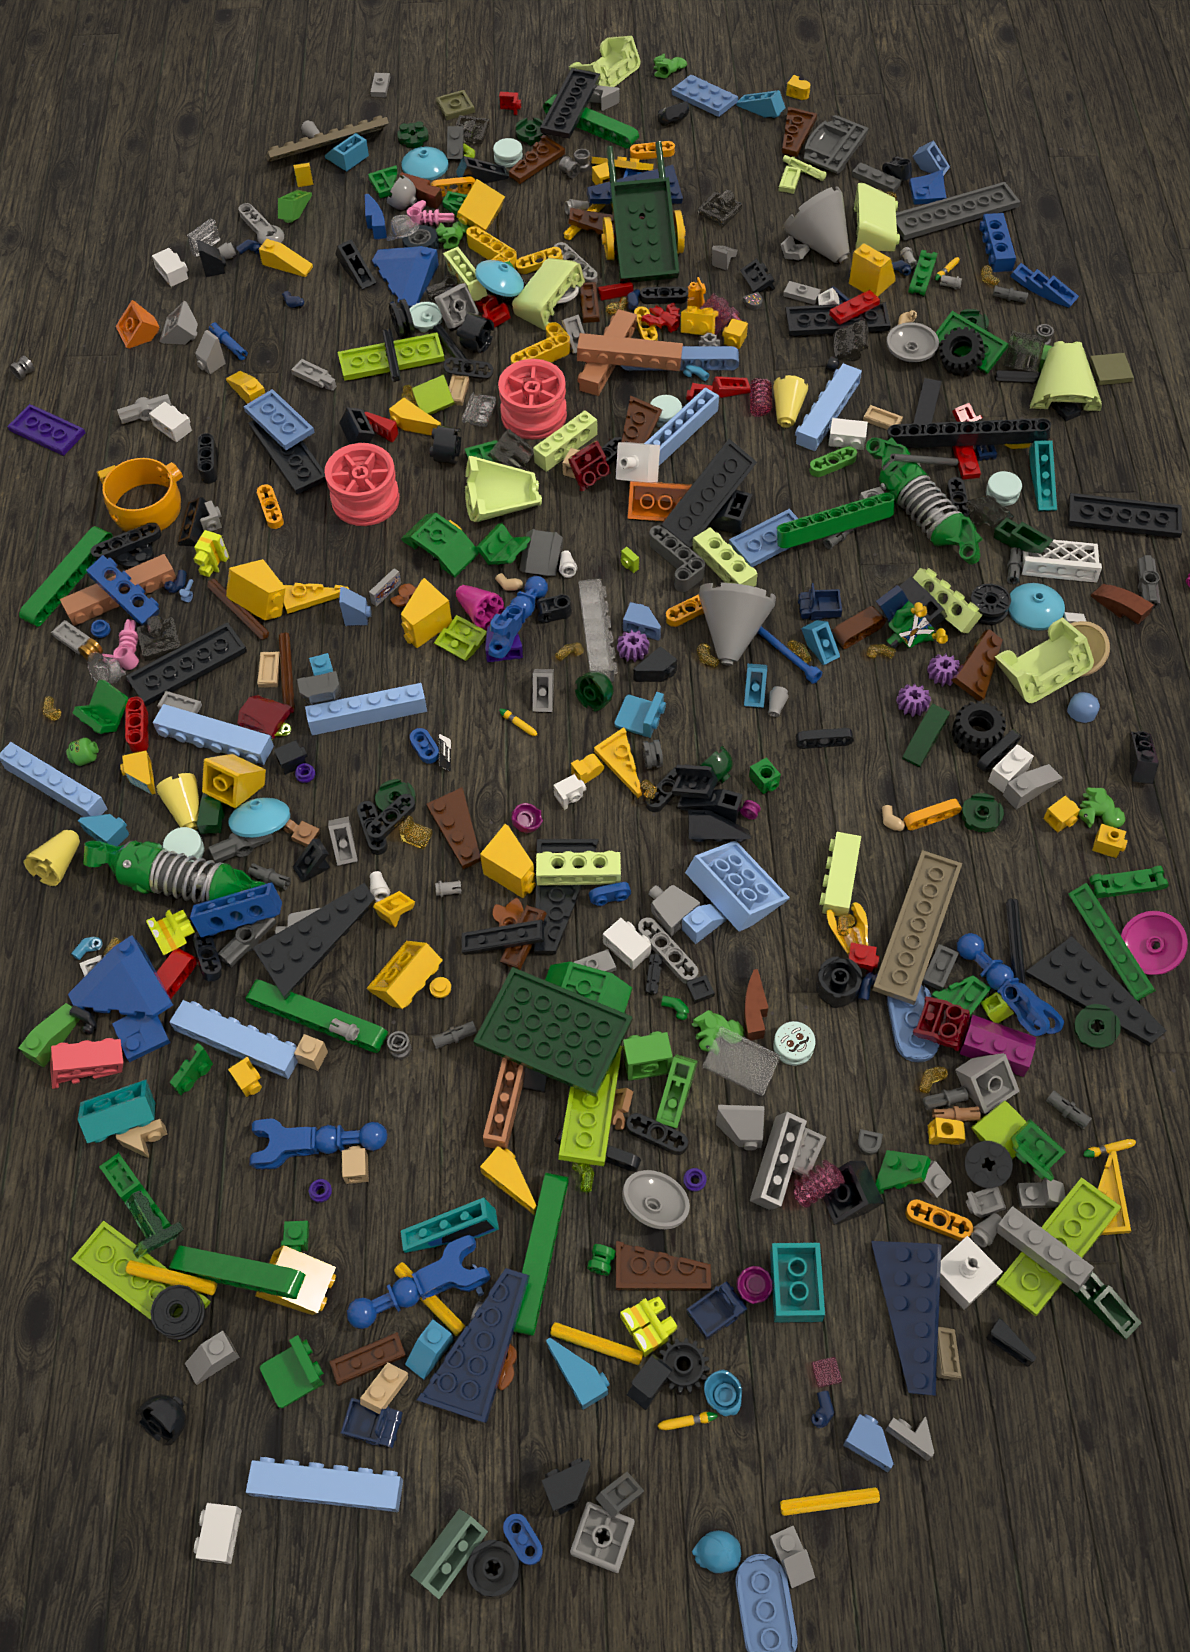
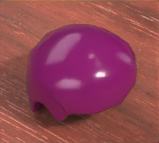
M519 804L512 812L513 826L522 833L527 834L536 831L543 822L541 810L532 804Z
M751 1266L745 1268L738 1276L737 1290L740 1297L746 1302L752 1304L765 1301L771 1294L773 1280L763 1268Z

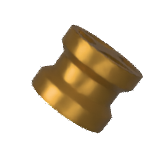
M89 638L85 645H81L78 648L81 655L89 662H93L95 656L103 653L102 647L92 638Z

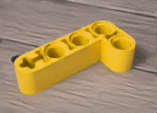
M473 226L467 229V243L470 249L488 260L510 261L515 270L517 269V254L514 249L479 227Z
M556 322L549 323L546 326V339L514 353L511 356V364L525 359H540L548 362L556 361L570 353V336L560 324Z

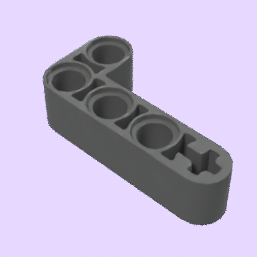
M657 525L650 529V547L677 569L674 578L675 589L679 592H686L704 578V560L664 527Z

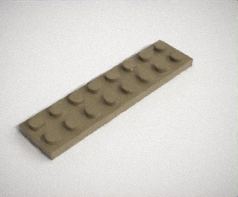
M377 116L371 122L363 120L358 122L356 126L349 124L339 131L338 128L332 129L326 135L318 133L312 139L304 137L299 139L297 143L293 141L287 142L281 148L278 145L270 147L265 157L267 162H271L346 140L355 133L364 135L384 129L389 122L387 117Z
M922 850L873 986V991L912 1005L915 1004L962 863Z

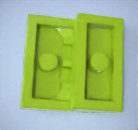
M444 375L412 388L418 407L429 415L455 405Z
M456 615L447 629L443 628L434 644L467 661L485 641L487 631Z
M1002 1101L971 1128L980 1141H994L1001 1144L1007 1149L1013 1159L1016 1157V1151L1012 1148L1014 1144L1011 1137L1026 1121L1010 1104Z

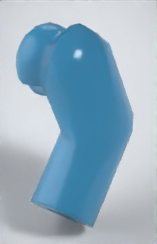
M687 365L683 371L686 376L691 377L694 373L703 381L708 380L710 376L701 367Z
M98 937L84 938L71 955L80 960L86 952L99 950L102 947V940Z

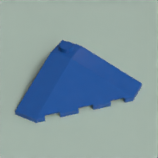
M423 246L377 250L372 259L373 265L375 267L378 266L380 269L379 274L382 279L388 281V288L391 293L397 295V302L399 303L400 299H405L409 308L420 302L439 266L437 249Z
M133 935L114 946L68 994L73 1006L75 1005L82 1009H85V1007L93 1008L95 1012L110 1013L111 1010H119V1013L122 1015L136 1016L137 1012H146L145 1015L147 1017H156L173 1006L146 951Z

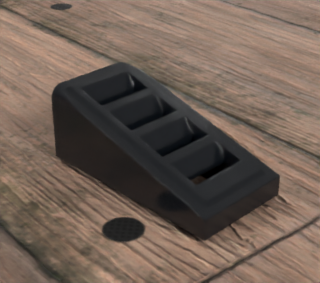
M999 1317L987 1335V1340L1029 1367L1035 1361L1036 1356Z

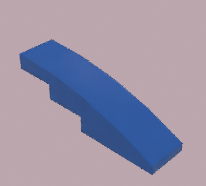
M1022 263L1010 275V277L1035 294L1068 308L1079 297L1054 275L1049 279L1038 269L1033 273Z

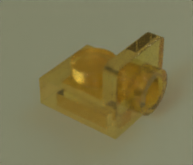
M409 815L405 821H402L399 827L401 840L421 849L425 848L433 834L432 829L414 823L413 817Z

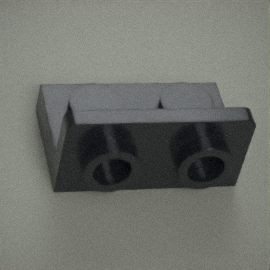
M757 258L740 269L754 293H760L768 286L772 290L775 289L773 285L775 282L774 278L770 273L766 274L768 269L763 262L760 264Z

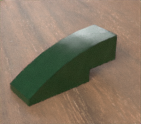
M1007 517L994 531V538L1013 548H1020L1022 551L1042 554L1053 542V539L1024 522L1017 524Z
M932 703L902 757L903 760L919 768L921 767L947 723L950 711Z
M203 793L200 802L197 827L200 834L221 833L226 804Z
M1092 1272L1078 1293L1070 1289L1087 1308L1123 1339H1127L1142 1323L1111 1286L1104 1285L1094 1272Z

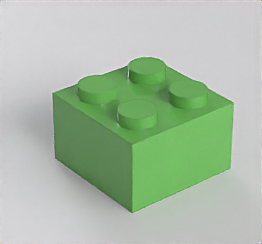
M657 1031L642 1037L633 1035L623 1040V1058L628 1081L669 1074L673 1057L667 1032Z

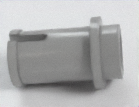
M909 247L903 248L900 252L901 259H904L911 266V269L915 268L917 261L913 256L912 249Z
M942 275L940 286L952 287L954 290L960 289L962 278H959V276L956 278Z
M439 881V883H435L436 896L440 895L443 897V895L461 894V888H453L461 887L460 881L444 883Z
M337 1018L332 1020V1023L336 1026L330 1024V1032L344 1036L347 1041H354L357 1038L359 1028L355 1024L350 1025Z

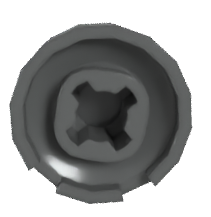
M653 740L651 743H648V741L642 742L646 769H652L653 766H657V768L663 767V756L659 740Z

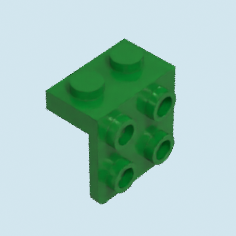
M99 680L90 704L87 706H76L73 714L81 722L92 727L96 733L116 732L128 702V697L107 681Z
M1029 1119L1011 1137L1014 1144L1012 1148L1016 1151L1015 1155L1024 1164L1029 1162L1032 1165L1033 1171L1042 1180L1046 1177L1051 1182L1054 1177L1050 1168L1066 1151Z
M298 1335L289 1340L292 1347L260 1366L262 1375L279 1408H285L324 1384L320 1377L324 1373L318 1361L313 1363L309 1355L313 1351L308 1341H302Z

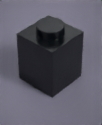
M296 740L274 749L277 760L285 775L295 771L300 764L306 763L307 753L303 746L299 747Z

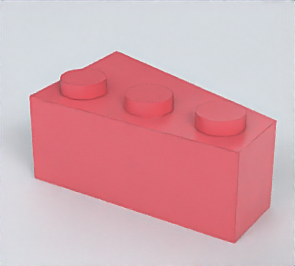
M106 1038L96 1042L85 1040L76 1044L59 1043L51 1046L50 1072L52 1089L59 1088V1083L71 1080L73 1084L80 1083V1078L93 1075V1078L97 1079L122 1073L123 1057L120 1039Z

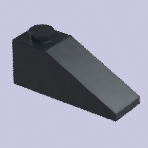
M463 156L456 171L458 178L473 177L475 180L478 179L483 183L509 178L505 166Z
M352 239L337 246L336 257L343 269L361 290L377 283Z

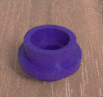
M306 763L300 764L295 771L296 779L302 783L312 781L315 777L314 768Z
M698 1168L689 1169L683 1179L685 1187L694 1192L702 1190L706 1185L705 1173ZM693 1177L699 1179L697 1184L691 1182Z
M324 1179L315 1180L309 1187V1195L315 1202H324L332 1194L330 1183ZM324 1188L323 1194H317L318 1189Z

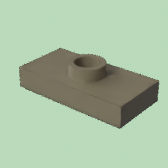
M938 1327L937 1378L950 1380L962 1378L955 1329Z

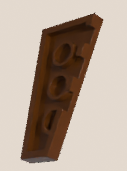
M616 1241V1290L711 1291V1264L683 1257L678 1258L667 1253H658L646 1250L643 1247H634Z

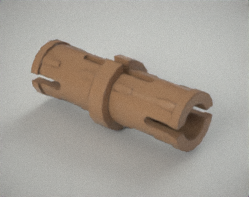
M953 1106V1108L933 1109L932 1118H944L962 1122L979 1121L980 1112L977 1111L980 1109L978 1106L967 1108Z

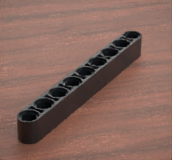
M1038 418L894 424L888 428L887 437L888 440L892 437L897 444H901L906 448L1031 444L1034 441L1049 440L1051 422L1048 419Z

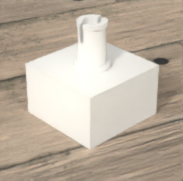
M618 442L616 479L658 482L660 445Z
M966 1236L941 1260L940 1285L965 1310L997 1280L1003 1271Z

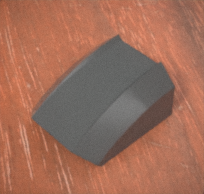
M535 529L528 531L526 536H529L531 540L527 544V548L522 552L520 571L556 576L560 554L563 550V537L557 532Z
M336 671L297 679L301 698L309 705L338 700L342 694Z

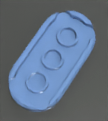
M922 985L914 1005L887 996L888 1011L896 1049L905 1059L912 1062L930 1060L936 1054L940 1045L913 1035V1030L917 1027L924 1007V999L926 996L931 997L929 990Z
M752 1555L740 1565L735 1579L746 1651L795 1652L797 1648V1633L785 1570L780 1563L768 1555Z

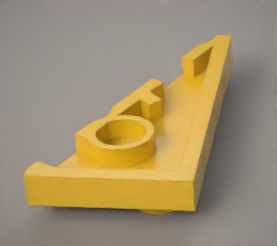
M617 156V160L614 159L615 167L653 170L654 164L639 162L640 159L630 158V161H626L627 157ZM592 157L591 163L608 164V159Z
M295 583L294 586L284 585L286 589L283 603L287 614L339 598L340 587L344 586L335 585L334 588H327L323 584Z
M623 727L595 746L594 752L639 798L642 796L641 786L637 777L634 759L631 755L630 744L627 740L626 729Z
M1111 1151L1098 1190L1119 1204L1121 1210L1101 1235L1131 1232L1116 1151Z

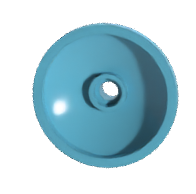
M433 147L415 148L402 159V170L404 173L427 180L439 178L448 169L447 156L439 149Z
M486 260L480 262L476 267L475 275L477 280L489 291L507 297L517 296L522 292L524 282L520 274L509 264L497 260Z
M1026 583L1016 587L1010 593L1011 604L1008 613L1017 624L1024 628L1047 630L1052 623L1064 615L1065 605L1062 597L1049 586L1039 583Z
M256 798L238 806L230 815L228 823L231 831L238 836L261 837L281 829L290 818V810L284 802L278 799Z

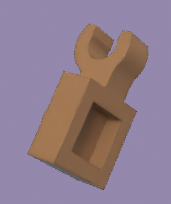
M289 819L283 828L285 832L293 834L291 836L292 841L305 847L309 845L312 839H317L320 834L319 828L304 821L297 825Z
M628 1088L616 1089L610 1125L616 1124V1130H623L625 1127L623 1113H628L633 1091Z

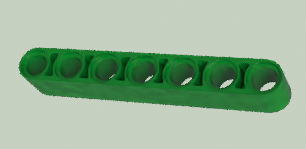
M557 95L551 96L543 104V109L546 114L550 110ZM587 107L576 126L624 148H630L639 138V133L634 127Z
M882 493L777 526V545L780 548H790L891 517L894 514V495Z
M96 526L92 527L22 606L19 612L20 619L34 626H41L61 603L60 599L70 593L87 573L86 570L96 562L91 554V548L98 543L113 538L112 533Z
M256 979L245 997L249 1004L373 1053H379L388 1035V1031L379 1025L296 993L290 992L291 995L285 1000L277 986ZM337 1018L347 1024H355L359 1028L357 1038L354 1041H347L344 1036L330 1032V1024L336 1026L332 1023V1020Z
M545 1173L522 1271L523 1274L530 1275L514 1332L531 1336L535 1334L569 1177Z
M180 1245L177 1247L168 1268L172 1271L215 1281L216 1283L290 1299H297L306 1274L293 1268Z

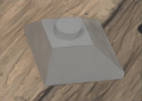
M183 301L166 318L159 342L186 345L190 340L193 341L195 339L198 323L187 302Z
M1004 1053L972 1058L955 1069L961 1086L966 1088L968 1096L983 1114L988 1113L1002 1101H1006L1020 1091L1007 1056Z
M718 1105L716 1125L738 1147H744L745 1150H756L761 1148L763 1142L764 1106Z

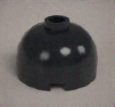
M164 1394L152 1396L136 1410V1416L140 1414L142 1417L139 1423L145 1431L158 1442L161 1437L167 1440L164 1444L167 1446L172 1445L178 1439L186 1424L184 1404L176 1396L170 1397Z

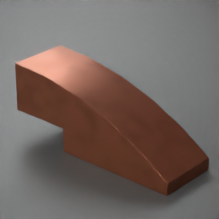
M403 172L400 173L402 179V175H404L415 185V197L418 202L424 200L426 206L438 209L442 203L441 188L431 186L430 180Z
M1102 584L1090 596L1119 618L1125 615L1137 625L1150 614L1154 606L1133 592L1107 584Z
M758 969L753 970L745 998L744 1029L747 1041L762 1039L765 1035V1026L762 1018L767 1017L768 1004Z

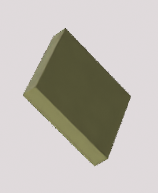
M465 90L436 98V103L446 120L475 113V108Z
M1125 353L1090 357L1089 361L1098 385L1133 381L1134 376Z

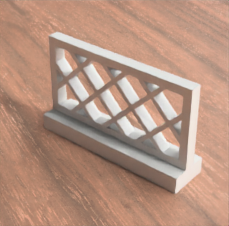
M1053 540L1049 546L1055 549L1051 551L1049 548H1046L1043 551L1046 554L1043 556L1038 553L1022 551L1023 566L1021 575L1097 583L1102 569L1101 563H1099L1098 544ZM1065 548H1071V549H1073L1074 551L1069 552V551L1066 550ZM1084 550H1093V552L1088 554ZM1061 552L1065 556L1060 557L1056 553ZM1080 554L1083 558L1079 559L1075 555Z

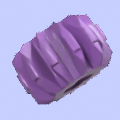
M631 629L630 633L624 632L623 636H619L617 650L621 658L625 657L626 661L633 659L636 662L637 658L643 660L644 656L648 654L649 641L646 634H641L640 630L635 633Z
M945 653L942 657L938 654L930 660L927 673H929V679H934V684L941 683L942 687L945 683L951 686L953 684L951 679L958 673L960 667L959 660H954V655L947 657Z
M914 683L911 687L907 684L905 688H901L896 701L899 704V710H904V715L910 713L912 717L915 714L921 716L923 712L928 710L931 697L929 696V690H923V685L916 687Z

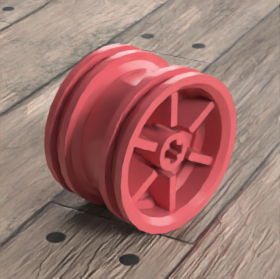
M525 359L511 364L502 372L498 382L501 400V419L504 427L510 433L523 439H542L549 437L564 425L567 417L566 384L562 371L556 365L540 359Z
M356 443L342 447L328 459L325 466L327 486L330 490L333 510L342 521L356 526L375 525L383 522L396 511L400 496L395 480L396 474L393 459L386 450L369 443Z

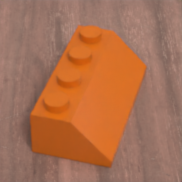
M630 481L628 519L664 521L692 485Z

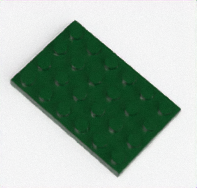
M512 967L473 1043L477 1047L596 1097L633 1017Z

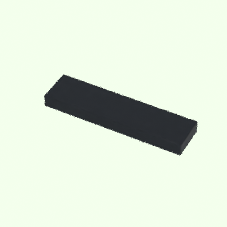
M924 378L914 423H932L942 381Z
M535 920L462 933V953L468 955L544 942V922L542 920Z

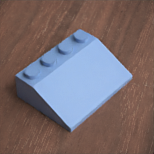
M732 841L696 855L685 872L738 931L753 926L790 898L737 841Z

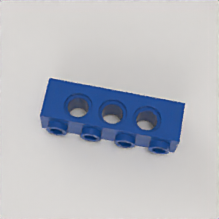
M1004 213L984 214L979 228L980 232L983 233V243L986 244V254L989 255V265L992 266L993 272L1013 271L1016 256Z
M102 555L86 570L88 576L144 628L160 613L159 604L152 597L149 599L144 594L145 591L140 585H134L130 581L131 577L125 571L120 572L116 568L118 565L110 557L107 559ZM108 574H114L116 575V578L112 581H109L106 579V576ZM122 587L130 589L127 594L119 592ZM137 600L144 602L141 607H135L133 604Z
M271 882L193 905L190 919L200 937L211 936L224 930H233L238 926L253 924L266 918H273L280 914L282 901Z

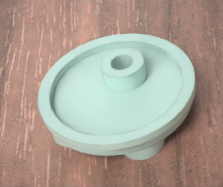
M420 302L410 308L414 328L419 329L420 332H427L434 325L442 323V314L434 303Z

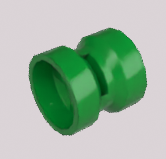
M594 1244L592 1248L593 1257L589 1260L587 1269L593 1273L608 1276L611 1270L610 1262L614 1259L616 1251L605 1245Z

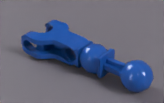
M533 576L529 578L524 587L526 593L519 591L517 597L511 600L510 605L506 607L502 614H495L491 620L490 631L494 632L489 643L488 654L490 656L503 658L510 651L514 638L522 627V623L534 611L535 599H541L547 594L548 584L542 577ZM498 645L503 647L500 650H495Z
M968 933L959 938L957 951L960 956L967 960H975L984 969L980 976L986 977L988 985L998 990L997 993L1001 994L1003 1000L1017 1014L1021 1025L1030 1034L1041 1036L1045 1033L1054 1034L1061 1031L1064 1020L1051 1005L1038 998L1025 984L1018 982L1019 979L1014 978L1013 971L1007 965L1002 964V960H992L984 952V942L981 937ZM1014 988L1017 990L1016 998L1013 995ZM1049 1017L1055 1020L1056 1025L1054 1028L1050 1027ZM1034 1024L1040 1027V1030H1037Z
M275 1119L256 1120L252 1123V1132L258 1137L269 1138L270 1141L263 1151L251 1154L249 1164L255 1169H276L289 1157L319 1154V1151L331 1154L338 1149L342 1152L345 1145L361 1144L367 1150L375 1151L381 1149L386 1144L387 1130L382 1124L377 1122L366 1123L358 1131H344L341 1125H338L337 1128L326 1125L317 1130L316 1127L285 1128Z
M467 1235L448 1243L440 1260L413 1273V1278L402 1277L398 1279L392 1288L390 1284L387 1285L389 1293L372 1301L368 1298H357L352 1301L347 1309V1320L355 1328H368L374 1323L378 1313L393 1306L399 1312L401 1311L400 1307L414 1306L420 1297L424 1300L452 1287L469 1292L487 1283L491 1276L486 1268L479 1267L468 1270L462 1266L464 1257L476 1248L474 1237Z

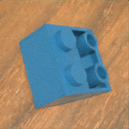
M355 133L329 151L325 158L343 170L348 171L369 156L367 141Z

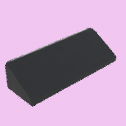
M203 497L188 502L178 539L179 546H195L204 532L200 519L207 517L208 512L205 506L207 501Z

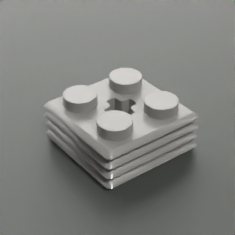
M466 283L459 284L434 298L448 329H453L463 324L467 313L479 315Z
M587 1502L570 1550L571 1555L618 1573L634 1527V1519L622 1514L612 1518L603 1507ZM603 1530L607 1531V1537L610 1538L609 1541L599 1544V1539L595 1537L596 1534H601Z

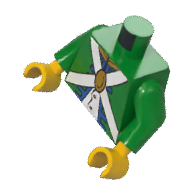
M908 601L902 609L896 611L894 618L889 623V627L894 634L886 641L893 649L901 642L908 648H912L916 644L934 641L935 639L938 643L944 644L948 641V636L942 628L934 633L935 629L924 617L927 615V608L922 603L917 602L913 605Z

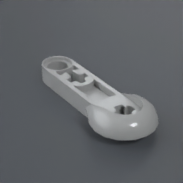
M244 203L239 206L240 217L257 234V240L261 245L266 239L280 243L284 240L282 229L278 226L270 225L251 204Z

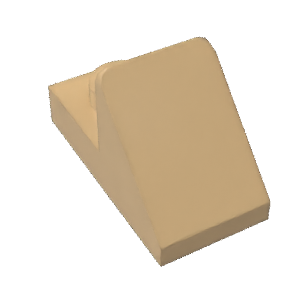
M158 1119L146 1126H138L126 1133L116 1134V1138L123 1147L149 1158L146 1142L160 1140L162 1136L167 1135V1130L163 1122Z

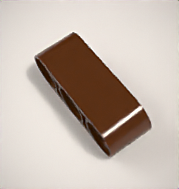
M870 606L836 626L832 631V635L843 649H847L882 628L886 623V619L874 606Z

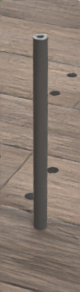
M906 454L890 455V460L897 462L956 466L959 463L956 458Z

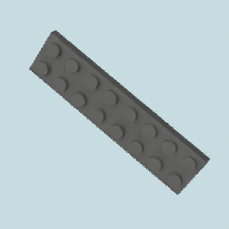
M1006 182L998 183L897 212V232L903 240H907L982 218L984 214L1000 213L1017 208L1020 205V200Z

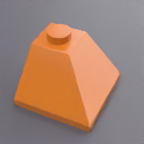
M133 300L116 325L126 348H132L152 341L160 328L155 317Z

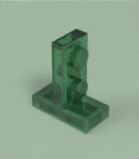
M141 1190L133 1193L125 1203L146 1238L133 1249L137 1259L176 1239L184 1230L180 1222L163 1229L160 1218L155 1216L148 1198L143 1196Z

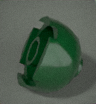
M591 671L581 675L575 681V684L577 683L575 694L585 708L589 705L594 709L592 711H599L612 700L614 693L613 685L610 679L602 672Z
M724 746L720 747L721 753L714 752L700 765L711 767L718 778V782L720 781L721 784L731 777L729 772L733 767L732 757Z

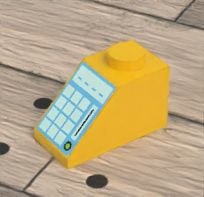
M147 751L122 756L123 764H120L122 775H126L131 784L151 795L156 794L152 763Z

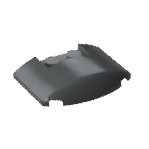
M835 115L832 116V121L826 122L825 120L812 132L805 146L804 161L838 174L845 169V164L858 146L862 145L869 128Z

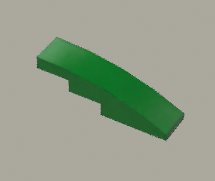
M119 1152L99 1166L152 1241L172 1227Z

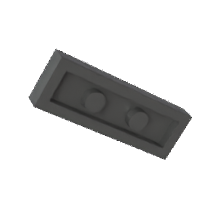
M861 162L852 171V177L891 194L901 185L900 179Z

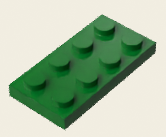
M951 311L936 331L939 346H941V340H945L944 336L946 333L949 335L952 329L954 331L957 330V327H961V329L968 327L969 330L971 328L975 329V332H978L980 337H982L985 348V359L982 360L983 364L981 367L977 366V368L988 374L1008 348V343ZM962 346L957 348L953 354L957 357H963L969 354L972 348Z

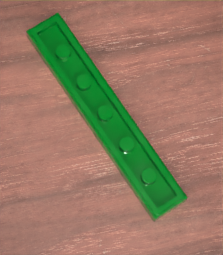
M1085 883L1068 893L1131 995L1139 1001L1155 992L1156 990L1089 885Z

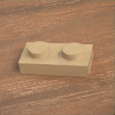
M387 1362L361 1396L360 1404L380 1414L382 1408H387L407 1381L408 1373Z

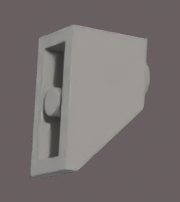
M206 330L195 354L198 367L211 374L226 363L218 337Z
M534 669L533 711L552 712L554 669Z
M349 816L329 820L328 827L337 866L357 862Z
M221 1331L202 1343L185 1362V1365L195 1384L198 1385L240 1357L230 1338L224 1331Z

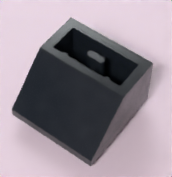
M735 490L707 527L737 535L741 534L751 510L752 494Z
M582 1458L576 1459L568 1464V1469L561 1472L559 1469L552 1470L545 1474L546 1479L541 1480L555 1517L579 1506L592 1472L589 1459L585 1461Z

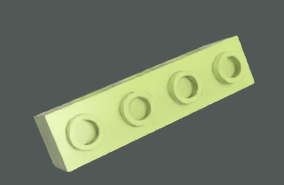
M587 411L580 413L533 447L534 462L546 472L565 459L570 448L578 449L598 435L597 419Z
M710 527L693 538L692 550L725 583L756 586V570L750 567L744 558L738 555L732 546L721 538L719 533Z
M920 568L913 578L928 592L930 584L933 583L934 589L929 593L945 609L948 616L945 619L961 632L969 633L982 616L978 612L979 608L971 602L968 604L964 600L965 596L960 592H953L948 582L943 579L940 581L936 578L937 574L930 568L927 570ZM947 594L948 601L944 604L942 600ZM961 606L962 612L960 615H957L956 610Z
M566 851L563 853H537V885H599L621 882L620 852L606 851L594 853L593 851H586L584 853H573ZM578 865L583 866L582 868H579V869H578V868H575V866H578ZM598 865L604 866L603 868H596ZM561 866V868L555 869L554 867Z

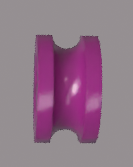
M746 800L740 812L744 817L753 820L757 818V813L760 812L761 808L757 803Z

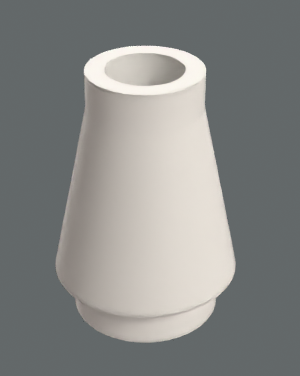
M562 551L560 554L559 572L564 577L569 578L576 574L577 565L569 551Z
M379 871L370 874V892L375 897L376 902L390 895V889L383 879L382 873Z

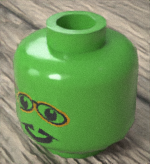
M81 738L71 742L66 750L69 761L77 766L94 762L99 752L97 744L89 738Z

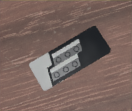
M439 734V766L451 771V740Z

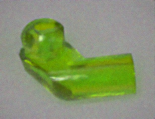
M573 1162L572 1169L579 1172L582 1176L580 1190L591 1192L594 1170L589 1164Z

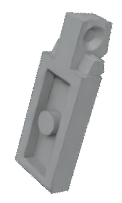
M303 359L291 369L293 375L318 387H325L331 391L337 387L335 379L332 378L327 370Z

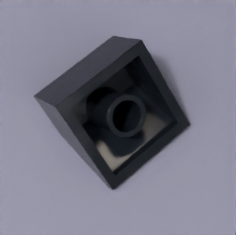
M849 1161L816 1182L834 1225L867 1214L884 1204L865 1161Z

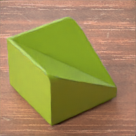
M997 992L981 1002L987 1015L995 1023H1000L1014 1014L1011 1007L1003 1000L1001 994Z

